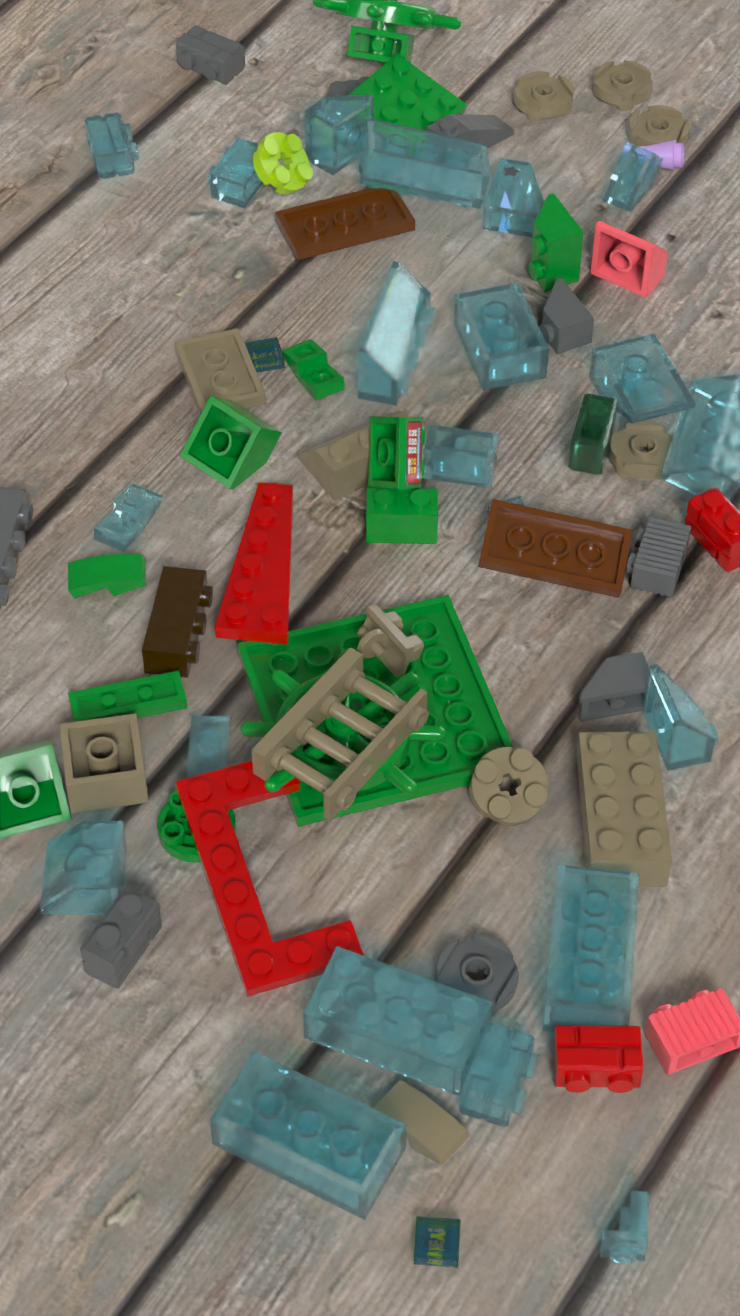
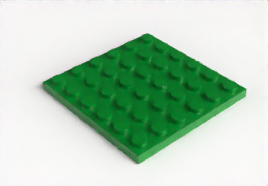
M449 595L382 610L384 613L395 611L402 618L403 628L401 632L406 637L417 635L424 643L419 659L409 662L404 674L406 675L409 672L416 673L419 677V683L402 696L401 699L408 703L420 689L427 691V710L429 715L424 725H440L445 728L446 736L441 741H410L407 757L400 769L417 783L415 794H404L387 779L375 787L358 791L346 815L468 786L474 768L484 755L497 748L513 747ZM367 614L289 631L288 645L254 641L237 643L238 655L261 722H276L279 709L288 696L287 693L272 681L273 672L279 669L283 670L300 685L312 678L324 675L338 660L341 651L348 650L350 647L358 651L357 647L361 638L357 633L366 621ZM377 656L372 658L363 657V673L383 682L389 687L404 676L395 677ZM352 699V710L358 711L367 702ZM383 712L371 720L375 724H388L390 722ZM307 743V744H305V745L301 744V745L299 746V748H300L302 751H304V750H306L311 744H309V743ZM299 780L300 791L286 794L297 827L327 820L324 818L323 797L311 786Z

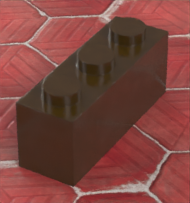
M163 566L142 647L144 673L159 675L179 671L181 677L188 678L191 664L198 663L200 642H197L198 635L204 636L207 615L204 613L205 607H211L213 600V586H207L206 570Z

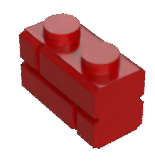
M715 487L691 498L688 501V514L685 518V525L692 526L691 534L714 559L718 560L717 562L726 572L739 568L740 511Z
M555 1025L553 1037L555 1087H565L566 1090L575 1093L585 1092L590 1087H608L610 1091L615 1093H625L633 1088H640L643 1075L640 1026Z

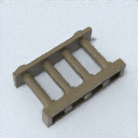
M351 647L252 748L253 774L267 781L276 770L284 769L323 793L324 818L329 821L340 810L345 811L351 806L361 787L413 731H419L424 726L429 715L427 710V691L420 689L406 703L364 678L363 654ZM358 692L396 716L383 729L344 706L341 702L349 693ZM333 717L372 740V742L360 754H357L316 728L326 718L330 719ZM309 743L347 766V769L333 781L291 754L301 744Z

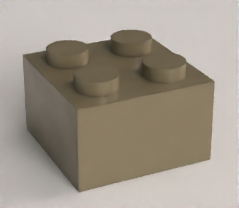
M137 714L59 724L71 813L148 803Z

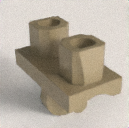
M377 604L367 606L366 621L357 633L361 638L357 647L358 652L363 654L364 658L377 656L395 677L404 675L409 662L419 659L424 647L423 641L417 635L406 637L401 632L403 628L402 618L395 611L384 613Z

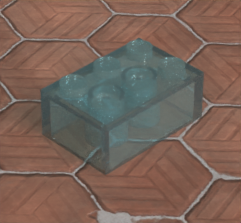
M519 283L455 294L454 325L482 390L547 378L549 347Z

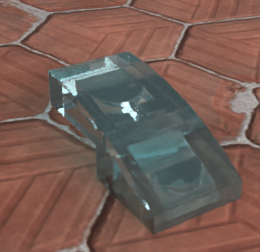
M134 484L130 485L114 499L113 512L94 528V540L124 552L151 521L162 502V495Z

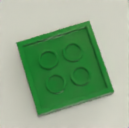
M397 53L344 99L342 107L414 159L426 148L427 126L450 114H464L467 104Z

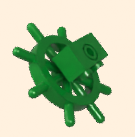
M313 0V5L317 8L336 11V14L372 20L371 28L351 26L347 56L388 62L398 53L411 63L415 35L397 33L398 24L427 29L441 27L457 30L461 27V20L457 17L437 14L436 9L433 7L397 2V0Z
M347 650L341 651L340 654H339L338 659H339ZM280 669L274 671L272 681L288 694L279 709L276 722L247 721L241 725V733L245 737H264L323 675L312 678L300 685L285 671ZM413 672L407 673L390 687L370 676L365 675L364 677L400 699L419 683L418 675ZM358 692L349 693L341 702V704L351 710L352 699L367 702L366 705L355 712L370 721L381 712L385 714L389 721L396 716ZM333 717L330 719L326 718L316 728L357 754H360L372 742V740ZM376 724V725H378V726H380L381 728L384 729L387 724ZM424 725L419 731H413L359 791L375 787L388 779L404 794H415L417 783L400 769L407 757L410 741H441L446 736L445 728L440 725ZM312 745L304 751L298 747L291 754L333 781L347 769V766ZM284 769L276 771L265 781V788L269 792H276L294 779L295 776ZM313 788L315 791H317V792L323 797V793H321L320 791H318V790H316L315 788ZM348 809L345 811L340 810L336 816H345L348 812Z

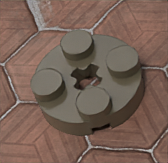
M624 60V65L614 66L615 61L602 64L595 71L594 97L611 105H616L621 111H630L634 108V105L640 104L650 97L653 80H651L649 69L645 66Z
M546 71L531 72L522 76L519 79V84L515 85L514 103L520 111L527 114L529 120L539 122L544 118L569 114L572 108L574 88L572 83L564 76L559 75L558 79L549 77V72Z
M653 105L649 106L648 111L640 113L639 109L632 114L629 120L628 135L631 139V147L639 150L640 146H648L676 140L677 143H684L685 145L689 137L690 123L688 119L685 122L681 118L682 113L672 107Z
M635 420L626 423L625 429L620 430L618 433L617 429L612 434L610 440L609 456L611 462L615 465V472L625 478L666 479L678 460L679 441L674 433H672L671 437L669 433L664 431L665 426L658 422ZM640 447H647L649 452L639 451Z
M501 747L484 755L474 768L469 784L470 797L477 811L485 818L489 817L493 821L499 822L498 824L517 826L532 819L546 802L548 797V778L542 764L528 749ZM503 777H509L518 783V787L515 789L516 795L510 796L508 791L501 792L499 786L504 782Z

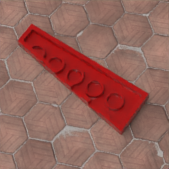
M258 483L216 621V638L288 645L293 485Z

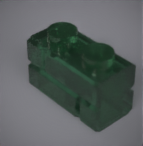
M590 393L584 394L571 440L568 468L595 475L603 473L611 436L615 428L618 400Z

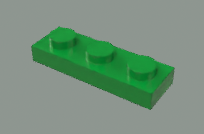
M179 671L68 693L74 722L137 714L138 719L187 709V699Z

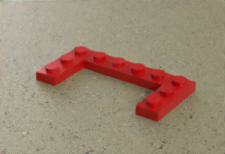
M251 760L175 781L176 791L247 997L364 962V953L351 920L278 942H273L227 811L300 791L298 778L295 777L276 792H269L265 788V781L253 774Z

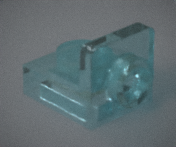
M631 1190L629 1207H620L619 1231H602L600 1257L610 1258L613 1262L620 1264L645 1261L648 1243L649 1192Z

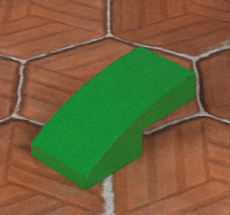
M312 339L282 350L283 357L290 369L316 401L345 390L344 377L328 364L327 353Z
M110 554L68 563V591L74 599L106 588L113 596H117L146 586V559L142 554Z

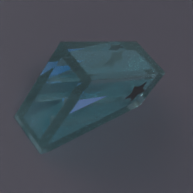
M504 158L499 159L484 204V230L533 237L534 222L544 204V200L531 163Z

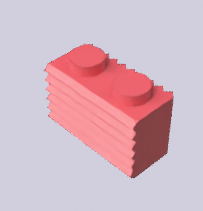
M722 988L711 992L702 990L692 995L686 1003L682 1002L674 1006L664 1004L656 1008L648 1016L645 1036L649 1040L650 1046L653 1047V1051L661 1062L665 1073L669 1075L739 1048L740 1017Z

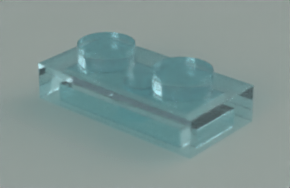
M192 716L186 778L227 767L230 717Z

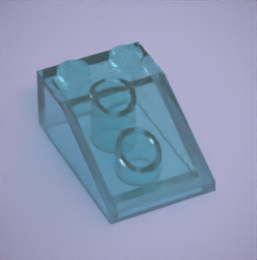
M655 333L592 349L590 380L600 398L631 424L695 408L696 402Z

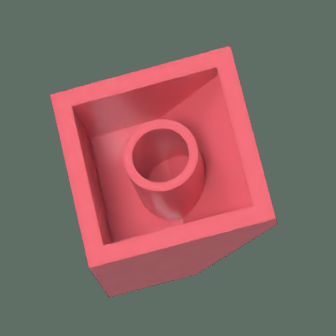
M598 221L595 225L590 274L646 298L665 277L668 251Z

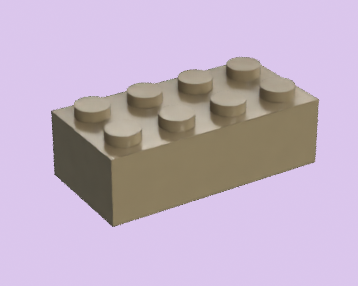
M656 731L579 732L576 770L588 888L667 887L672 855Z

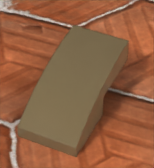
M402 1080L372 1107L378 1121L405 1135L412 1149L440 1165L470 1136L468 1130L446 1110Z

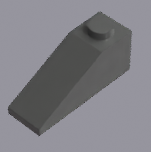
M450 114L427 126L426 156L446 171L514 135V129L495 115Z

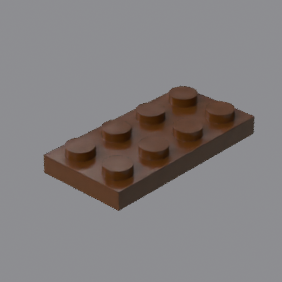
M392 182L275 212V221L297 260L415 230V219Z
M492 499L478 567L619 598L622 592L632 530Z

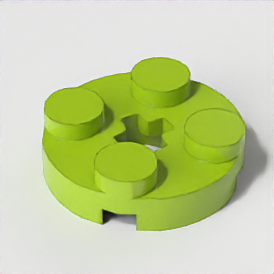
M273 132L257 143V151L253 153L255 171L266 186L270 183L273 187L277 188L274 192L281 195H291L304 187L307 181L312 178L313 170L308 156L302 148V142L297 135ZM281 159L284 162L285 166L280 165L278 163V160Z

